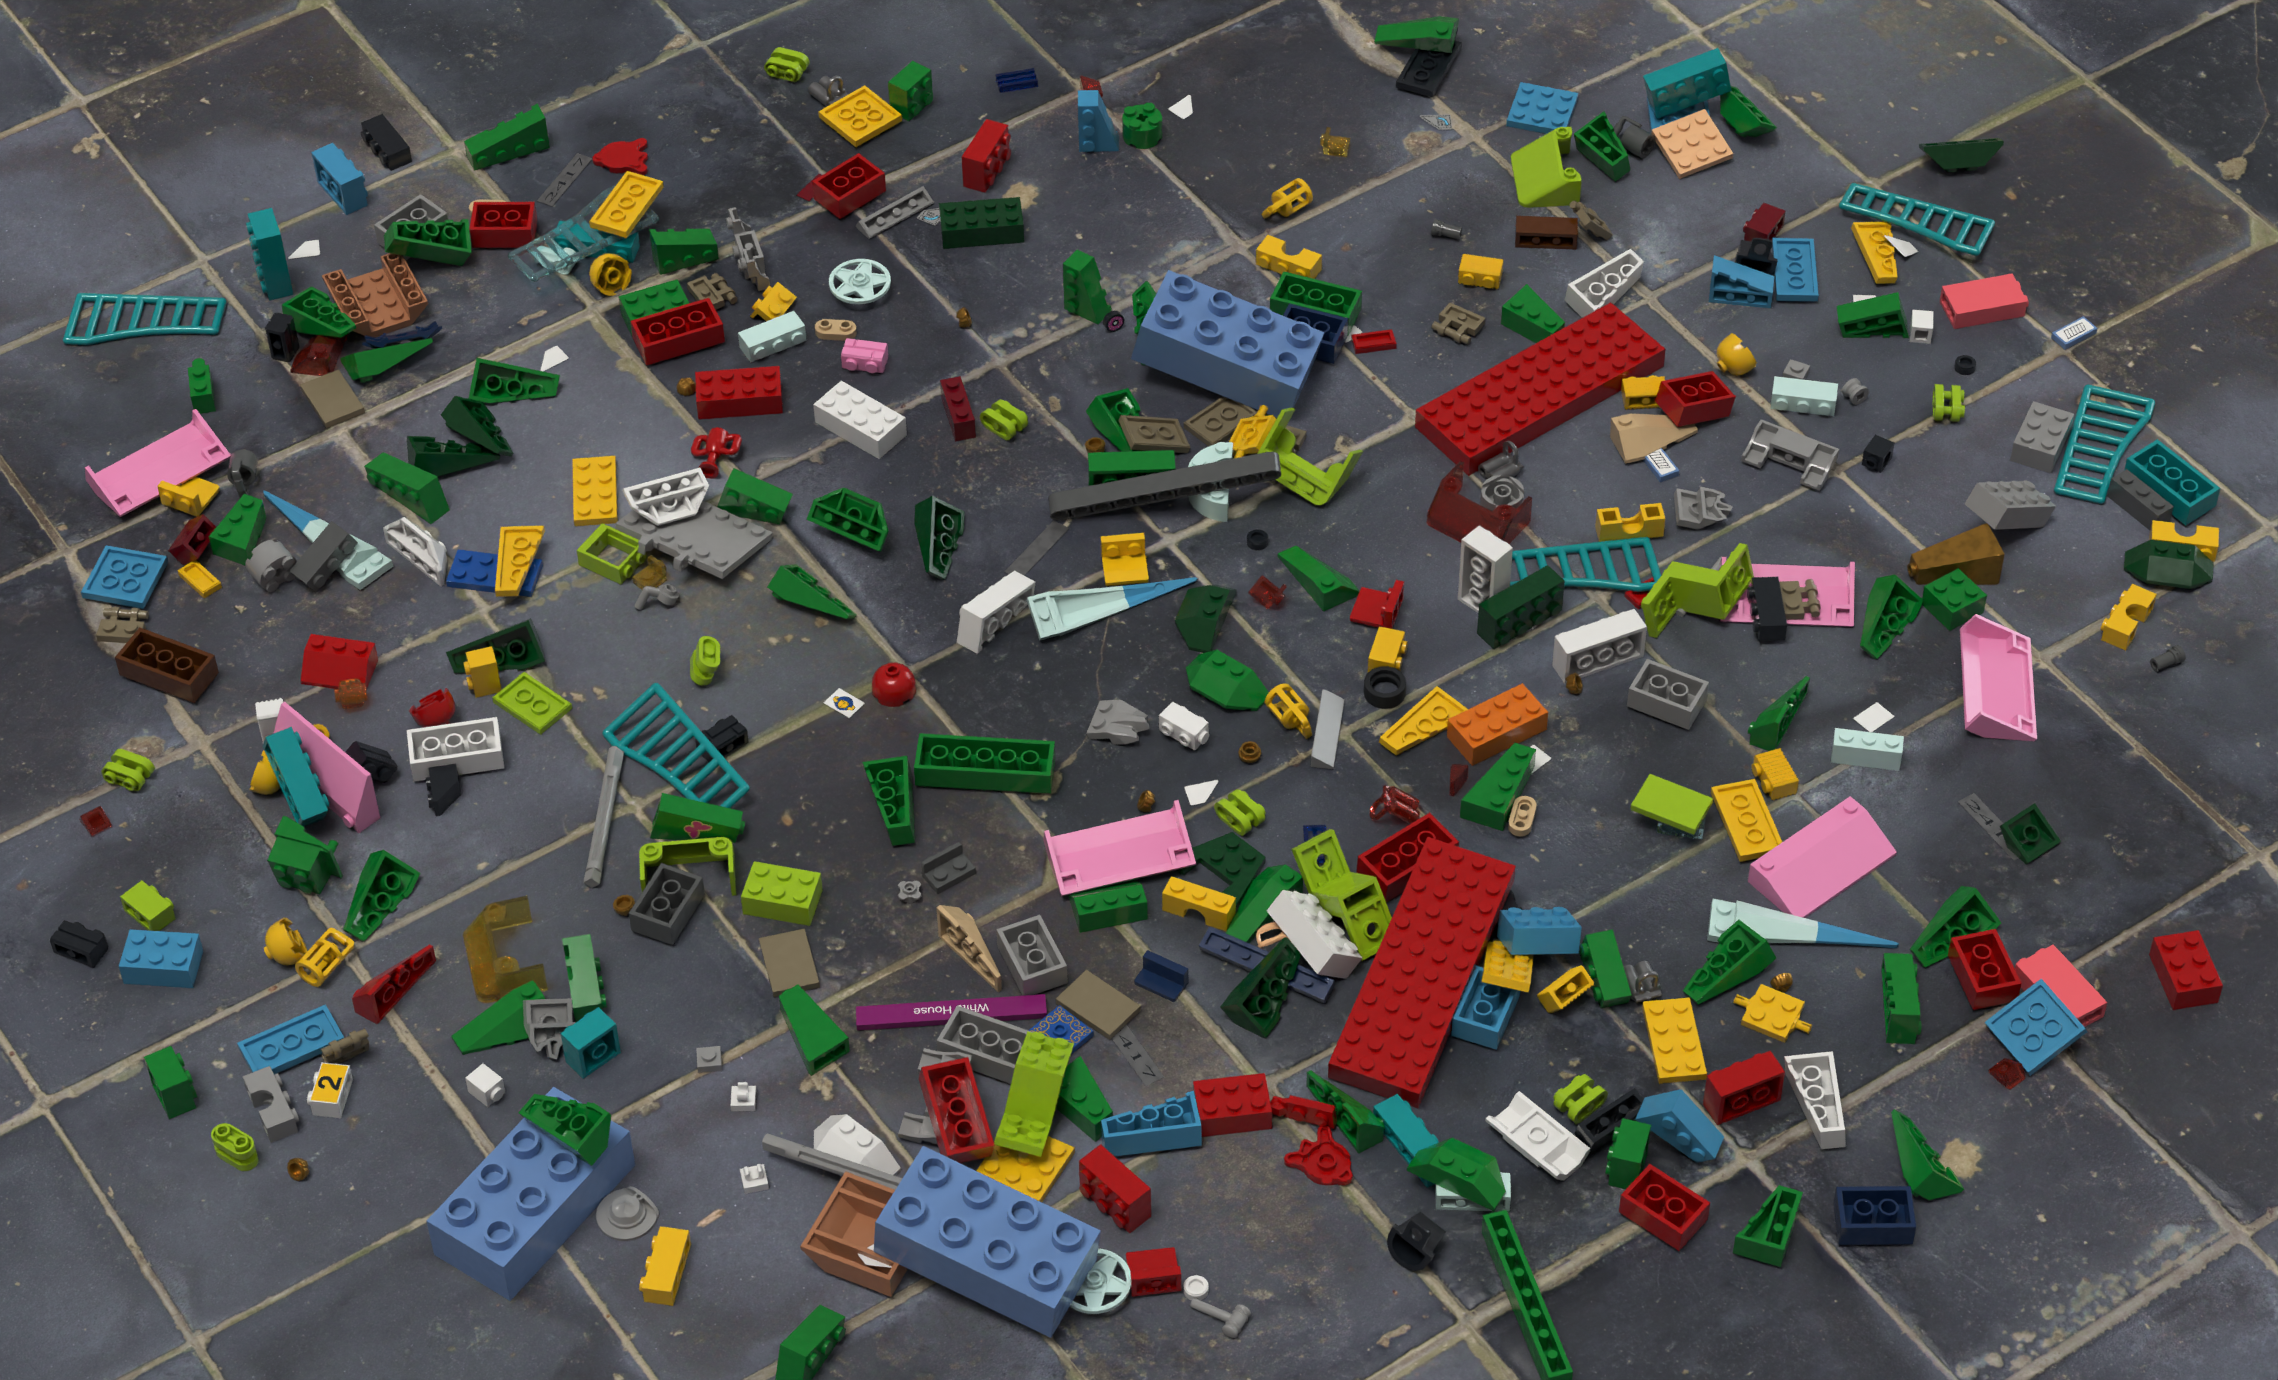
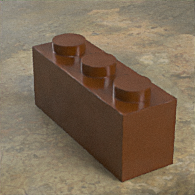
M1516 216L1515 247L1577 249L1578 218Z

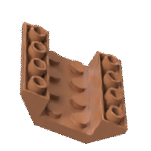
M389 253L380 256L382 269L348 280L342 269L322 275V279L335 303L338 305L339 311L345 313L356 324L354 332L375 338L383 333L387 334L411 326L428 305V301L403 255Z

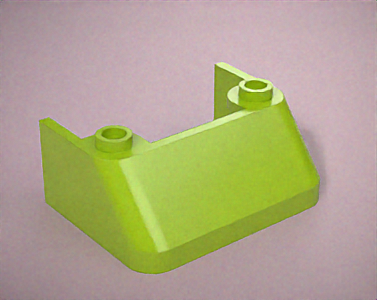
M1282 409L1257 454L1265 452L1278 453L1281 477L1276 479V481L1315 505L1326 504L1348 480L1363 451L1360 449L1351 451L1343 464H1332L1325 473L1291 452L1295 446L1296 438L1291 431L1286 429V426L1295 409Z
M727 837L656 842L643 845L639 851L642 892L648 884L647 867L660 866L661 863L676 865L728 860L732 896H736L735 857L732 840Z

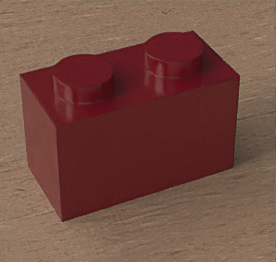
M1763 202L1759 209H1755L1752 219L1746 221L1743 227V232L1745 233L1744 240L1752 241L1753 238H1763L1772 241V238H1775L1784 226L1786 211Z
M204 514L189 520L168 551L182 565L197 560L209 544V536L216 526Z

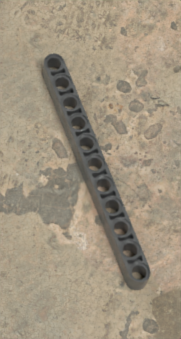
M1265 452L1052 493L1048 497L1050 518L1057 521L1276 480L1281 477L1279 455L1276 452Z

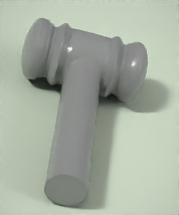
M1193 1298L1190 1304L1191 1308L1224 1321L1225 1325L1222 1327V1331L1230 1338L1238 1336L1245 1322L1251 1316L1249 1308L1241 1304L1236 1305L1232 1314L1196 1298Z

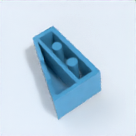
M1078 90L1079 152L1119 151V134L1115 130L1113 121L1106 111V106L1099 91Z
M1714 255L1709 302L1771 308L1774 276Z
M1682 1089L1645 1097L1635 1119L1638 1122L1650 1124L1652 1132L1696 1163L1715 1159L1724 1139L1722 1133Z

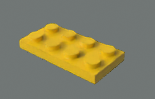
M626 171L589 221L590 228L627 238L664 188L663 181Z
M615 456L572 459L574 526L600 525L602 523L613 524L618 522Z
M1755 779L1711 787L1712 798L1740 862L1760 858L1782 843Z
M1489 941L1485 951L1482 982L1529 992L1534 954L1511 955L1501 941Z
M1690 997L1644 1001L1642 1009L1658 1083L1706 1080L1707 1071Z

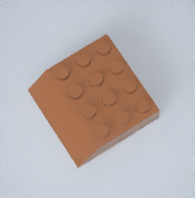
M845 1171L801 1244V1250L824 1272L892 1297L908 1268L875 1253L873 1250L868 1249V1247L874 1244L875 1222L895 1190ZM858 1253L889 1265L892 1268L865 1265L858 1256Z

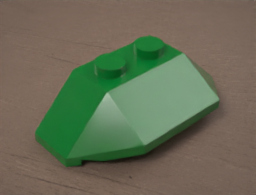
M1731 86L1732 91L1720 95V114L1726 119L1727 124L1736 129L1735 132L1738 135L1758 137L1776 131L1777 127L1737 87Z
M841 488L814 499L806 519L880 552L889 532L882 503L847 488Z
M1219 650L1199 654L1186 667L1190 688L1226 709H1251V711H1258L1265 704V698L1269 692L1255 672Z
M1449 1138L1419 1150L1407 1167L1408 1172L1492 1211L1496 1210L1506 1194L1496 1157L1454 1138Z

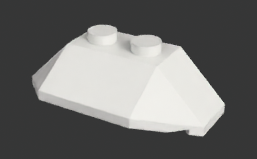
M701 468L623 488L622 491L632 510L659 526L695 516L709 484Z
M405 517L383 527L387 544L442 587L445 584L447 549L442 542L436 541L427 530L424 531Z
M847 1114L832 1115L814 1130V1149L894 1176L901 1171L900 1166L883 1141Z

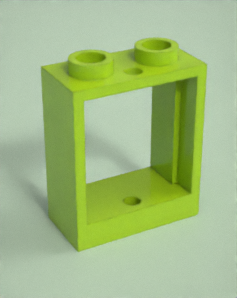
M603 523L577 549L580 566L620 585L632 576L640 564L645 562L647 554L643 555L638 552V539ZM607 545L630 554L619 566L597 557Z

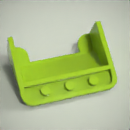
M1571 127L1556 128L1511 154L1517 199L1521 206L1526 208L1570 206L1572 201L1580 202L1581 176L1574 168L1563 170L1560 154L1570 153Z

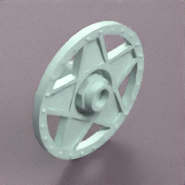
M869 259L846 261L838 265L829 277V288L832 294L839 300L850 304L874 302L883 297L891 285L890 273L886 267ZM858 265L855 270L845 269L849 266ZM872 266L879 269L883 274L872 273ZM835 277L843 282L837 289L834 287ZM884 285L883 289L874 295L873 288ZM854 294L855 296L861 298H850L847 296Z
M1098 1248L1097 1256L1104 1257L1097 1261L1091 1271L1088 1272L1083 1285L1076 1295H1084L1087 1306L1072 1301L1071 1308L1082 1313L1099 1314L1113 1310L1124 1302L1131 1289L1130 1269L1126 1262L1117 1254ZM1117 1264L1124 1271L1126 1281L1113 1275ZM1105 1295H1120L1113 1302L1102 1306Z

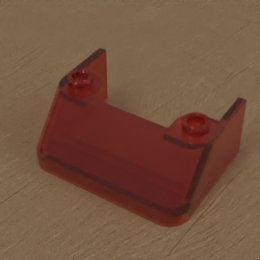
M1460 461L1441 480L1427 512V524L1460 543L1466 535L1476 527L1481 526L1502 541L1510 544L1531 521L1532 497L1528 496L1517 509L1503 504L1491 511L1458 494L1463 485L1464 463Z

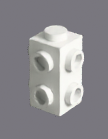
M1174 702L1159 714V730L1163 734L1171 736L1182 745L1188 746L1193 750L1207 742L1209 738V722L1203 717L1193 714L1184 706Z

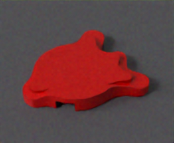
M639 138L632 142L618 141L610 143L592 157L593 164L602 168L607 167L611 173H626V171L645 175L648 170L644 163L648 160V154L642 151L647 147V140Z
M1327 1125L1318 1128L1316 1142L1304 1139L1301 1141L1298 1151L1290 1152L1284 1157V1164L1286 1166L1301 1170L1314 1183L1320 1185H1348L1353 1180V1174L1350 1170V1154L1341 1144L1333 1139L1331 1129Z

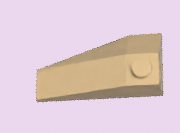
M1631 413L1611 418L1610 438L1625 464L1644 460L1652 452L1660 448L1665 450L1668 444L1672 442L1678 443L1698 433L1695 424L1677 427L1667 415Z
M944 905L936 907L938 936L997 992H1000L1002 990L1001 975L973 917L969 913L966 914L959 907Z

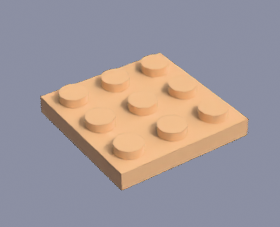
M1705 109L1651 131V134L1655 135L1657 145L1679 179L1733 158L1734 153Z

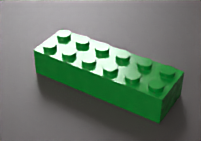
M919 733L914 764L915 786L1051 793L1056 759L1055 741Z

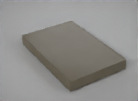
M339 369L300 384L301 391L326 428L365 413L363 405Z
M1222 396L1185 421L1184 429L1209 447L1218 442L1227 441L1232 437L1240 419L1252 417L1257 411L1247 405Z
M1121 415L1118 420L1131 450H1174L1177 453H1188L1191 448L1178 419Z
M805 929L759 938L773 997L781 995L785 990L791 989L797 984L804 991L820 987Z
M1088 970L1084 971L1056 998L1057 1005L1062 1006L1076 1018L1109 1040L1141 1011L1139 1004Z

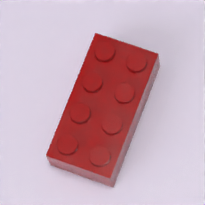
M710 298L630 321L633 340L646 365L725 342L723 323Z
M780 366L695 372L698 420L783 413Z
M1429 812L1360 854L1357 859L1356 873L1376 877L1384 899L1388 902L1404 891L1427 837L1458 847L1459 841Z
M966 1057L921 1067L918 1079L940 1154L958 1163L991 1157L995 1145L969 1058Z

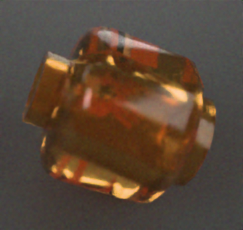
M358 678L342 680L338 684L339 689H334L336 703L340 702L343 709L362 707L364 701H368L366 685Z

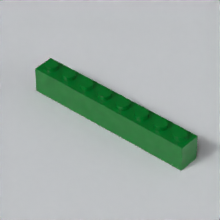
M1507 1210L1483 1215L1482 1235L1541 1380H1572L1573 1370Z

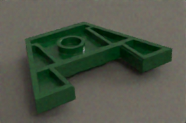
M1230 832L1193 847L1192 850L1196 865L1202 864L1230 885L1221 893L1236 897L1237 910L1252 881L1258 876L1264 866L1266 857L1235 833ZM1196 865L1177 869V871L1185 875Z

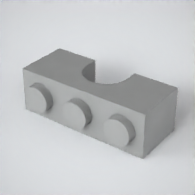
M268 1066L242 1076L246 1091L254 1108L265 1104L270 1105L268 1108L259 1111L262 1126L270 1143L297 1133L296 1122H299V1118L295 1108L290 1109L288 1106L291 1104L287 1091L282 1092L280 1087H283L279 1074H273L271 1067Z

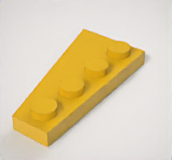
M1853 222L1851 230L1876 284L1896 283L1897 268L1896 260L1894 259V246L1884 237V235L1893 237L1891 223Z
M510 526L500 528L495 584L496 597L519 595L545 533L544 526Z
M1436 686L1380 737L1379 743L1393 754L1398 755L1446 730L1449 718L1468 709Z

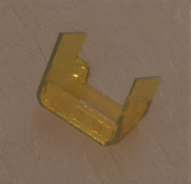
M528 896L488 904L463 932L476 998L482 1003L496 1002L510 991L532 980L541 992L548 990L543 964L519 968L518 961L514 957L505 956L497 958L492 931L532 922Z

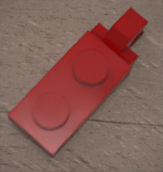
M1292 1095L1289 1098L1273 1096L1270 1102L1272 1114L1277 1116L1283 1115L1286 1118L1321 1127L1327 1125L1332 1129L1337 1124L1336 1108L1334 1105Z

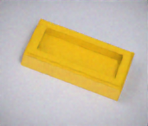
M197 560L177 570L178 575L204 599L222 588L221 582Z

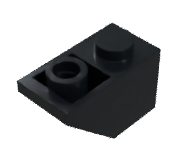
M456 764L429 768L430 777H426L427 791L431 790L432 794H428L429 808L434 807L435 816L442 815L461 796Z

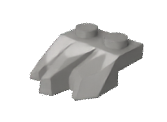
M1700 487L1697 492L1676 488L1674 492L1676 524L1678 526L1693 529L1707 527L1727 519L1733 506L1723 503L1725 494L1714 489Z
M1123 700L1099 701L1086 734L1089 739L1110 738L1113 745L1139 741L1137 732L1149 729V723L1145 719L1148 715Z
M572 998L523 1000L524 1027L531 1044L537 1052L541 1051L543 1046H545L547 1057L557 1060L559 1049L562 1045L560 1033L568 1026L576 1023L572 1022Z

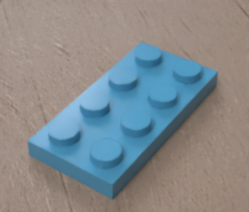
M1772 238V254L1778 260L1774 271L1776 301H1818L1814 239Z
M325 1004L237 1044L252 1073L270 1066L273 1074H276L322 1054L321 1049L328 1046L329 1042L333 1040L339 1041L344 1036Z

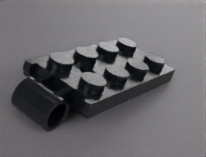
M1454 40L1452 53L1415 49L1396 81V88L1433 97L1461 50L1462 42Z

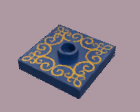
M1060 1005L1028 1030L1040 1032L1045 1036L1055 1039L1063 1038L1070 1043H1074L1072 1054L1094 1036L1092 1029Z

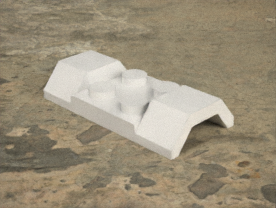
M1520 1091L1515 1094L1510 1105L1496 1117L1488 1116L1485 1119L1488 1124L1503 1135L1505 1141L1537 1167L1541 1166L1559 1180H1565L1579 1169L1590 1152V1148Z

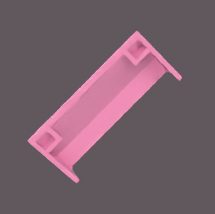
M197 409L192 410L191 423L97 473H94L89 466L85 467V479L95 494L119 517H122L159 497L157 486L161 481L179 486L230 459L231 455Z
M1726 557L1721 558L1720 567L1726 562ZM1850 562L1848 567L1752 564L1754 577H1779V582L1799 581L1800 587H1805V581L1812 579L1817 586L1818 594L1816 596L1821 605L1820 615L1812 617L1811 612L1804 614V619L1786 620L1787 625L1854 627L1855 562ZM1747 589L1724 620L1720 619V622L1753 623L1755 618L1750 615V603L1752 601L1747 598ZM1802 598V602L1808 601V598Z
M1975 614L1960 628L1965 730L1984 738L2035 741L2037 740L2031 638Z
M283 702L280 706L274 733L292 727L294 732L299 733L302 740L301 750L303 753L307 752L310 758L311 765L309 768L312 774H317L321 785L318 788L321 795H326L330 805L329 808L342 818L348 828H353L358 833L362 832L380 819L371 774L291 706Z
M1850 796L1751 863L1748 882L1783 913L1806 918L1896 856L1897 852L1869 812Z
M1175 800L1173 807L1169 810L1051 837L1049 830L1044 831L1043 841L1061 897L1196 865L1179 800Z

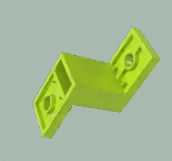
M1739 543L1735 550L1731 552L1724 565L1720 567L1719 571L1672 561L1641 602L1649 636L1657 638L1679 608L1685 612L1724 620L1750 585L1752 577H1754L1747 544Z
M1332 829L1292 848L1291 850L1308 893L1314 895L1319 900L1318 904L1330 915L1342 918L1350 941L1358 948L1357 952L1362 956L1361 961L1376 954L1392 919L1377 878L1350 872L1335 831ZM1323 854L1325 857V862L1321 867H1319L1317 864V858L1319 855ZM1370 923L1375 925V931L1372 935H1369L1367 932V927Z
M1027 1031L1015 1064L1004 1115L998 1128L994 1145L1039 1157L1042 1156L1053 1124L1064 1074L1074 1043H1070L1063 1038H1051L1040 1032Z

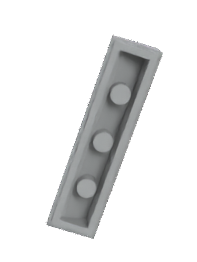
M922 186L860 220L856 224V228L870 239L934 204V201L925 187Z
M1322 689L1311 754V767L1334 769L1345 699Z

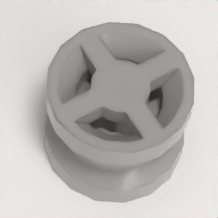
M1853 378L1843 386L1842 394L1845 397H1849L1852 404L1858 405L1867 398L1869 390L1866 386H1861V382L1857 378Z

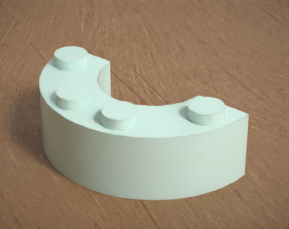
M1218 442L1204 448L1192 458L1188 467L1233 459V442ZM1229 489L1188 496L1191 505L1200 514L1216 521L1227 522Z

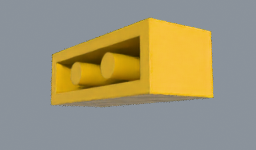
M660 1226L658 1235L653 1236L651 1245L653 1252L646 1259L645 1270L647 1272L645 1277H641L639 1291L643 1292L644 1302L674 1305L691 1246L689 1230Z

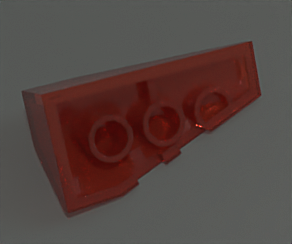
M348 334L343 337L314 335L296 355L290 372L323 376L333 372Z

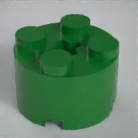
M1153 103L1128 106L1124 109L1122 116V136L1124 142L1129 146L1130 144L1136 145L1137 149H1148L1156 146L1158 140L1162 139V114L1155 108Z

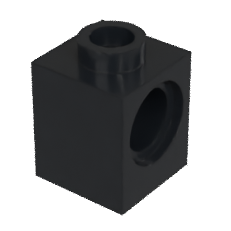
M1875 434L1864 449L1862 465L1881 473L1892 459L1895 442Z

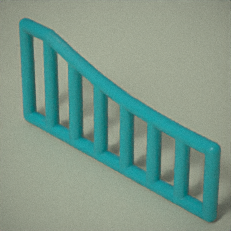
M1856 183L1850 184L1839 203V208L1842 210L1903 227L1953 250L1978 256L1981 253L1995 226L1993 219ZM1855 192L1866 194L1861 206L1849 203ZM1875 197L1886 200L1881 211L1869 208ZM1894 202L1906 205L1900 217L1888 214ZM1914 207L1926 210L1919 224L1907 221ZM1933 213L1945 215L1937 232L1926 228ZM1953 218L1965 221L1955 241L1944 236ZM1973 223L1985 226L1974 247L1963 244Z
M78 293L63 337V343L67 345H91L129 337L162 334L216 335L220 329L227 300L219 297ZM83 301L95 302L85 336H73ZM115 302L107 332L94 335L103 303ZM124 303H136L128 329L116 331ZM144 303L156 304L150 326L137 328ZM176 304L171 325L159 326L164 305ZM185 305H197L191 326H179ZM205 305L217 306L212 326H200Z
M2085 385L2054 492L2059 495L2103 504L2117 465L2128 445L2150 421L2155 407V400L2094 385ZM2091 394L2146 407L2144 412L2089 399ZM2087 408L2138 419L2139 421L2135 425L2087 415L2085 412ZM2084 422L2128 433L2124 438L2082 429L2081 426ZM2078 437L2117 445L2118 447L2115 451L2080 444L2077 443ZM2076 451L2111 460L2108 465L2073 458V453ZM2070 466L2104 473V477L2101 480L2070 473L2068 470ZM2067 480L2100 489L2098 494L2064 487V484Z
M1649 537L1516 550L1512 552V560H1515L1520 580L1528 576L1524 558L1536 557L1540 570L1547 566L1545 556L1558 555L1564 576L1563 579L1565 580L1564 587H1597L1646 592L1650 591L1662 576ZM1631 547H1644L1654 582L1641 583ZM1622 548L1632 583L1618 580L1609 549ZM1589 551H1601L1609 580L1595 578L1588 554ZM1579 553L1586 578H1573L1566 554ZM1512 581V582H1510V586H1512L1513 584H1515V583H1517V582H1519V581Z
M653 683L602 732V735L611 746H617L624 752L625 756L652 769L672 784L687 799L708 803L728 783L733 781L739 788L720 805L731 808L750 790L745 780L659 683ZM657 694L662 702L619 741L613 733L649 699ZM669 708L675 716L639 750L635 751L627 747L664 711ZM682 723L687 728V731L655 761L645 756L678 724ZM695 737L700 745L671 772L663 767L674 754L690 739ZM707 751L713 759L685 785L678 777ZM720 766L726 774L698 798L692 791Z

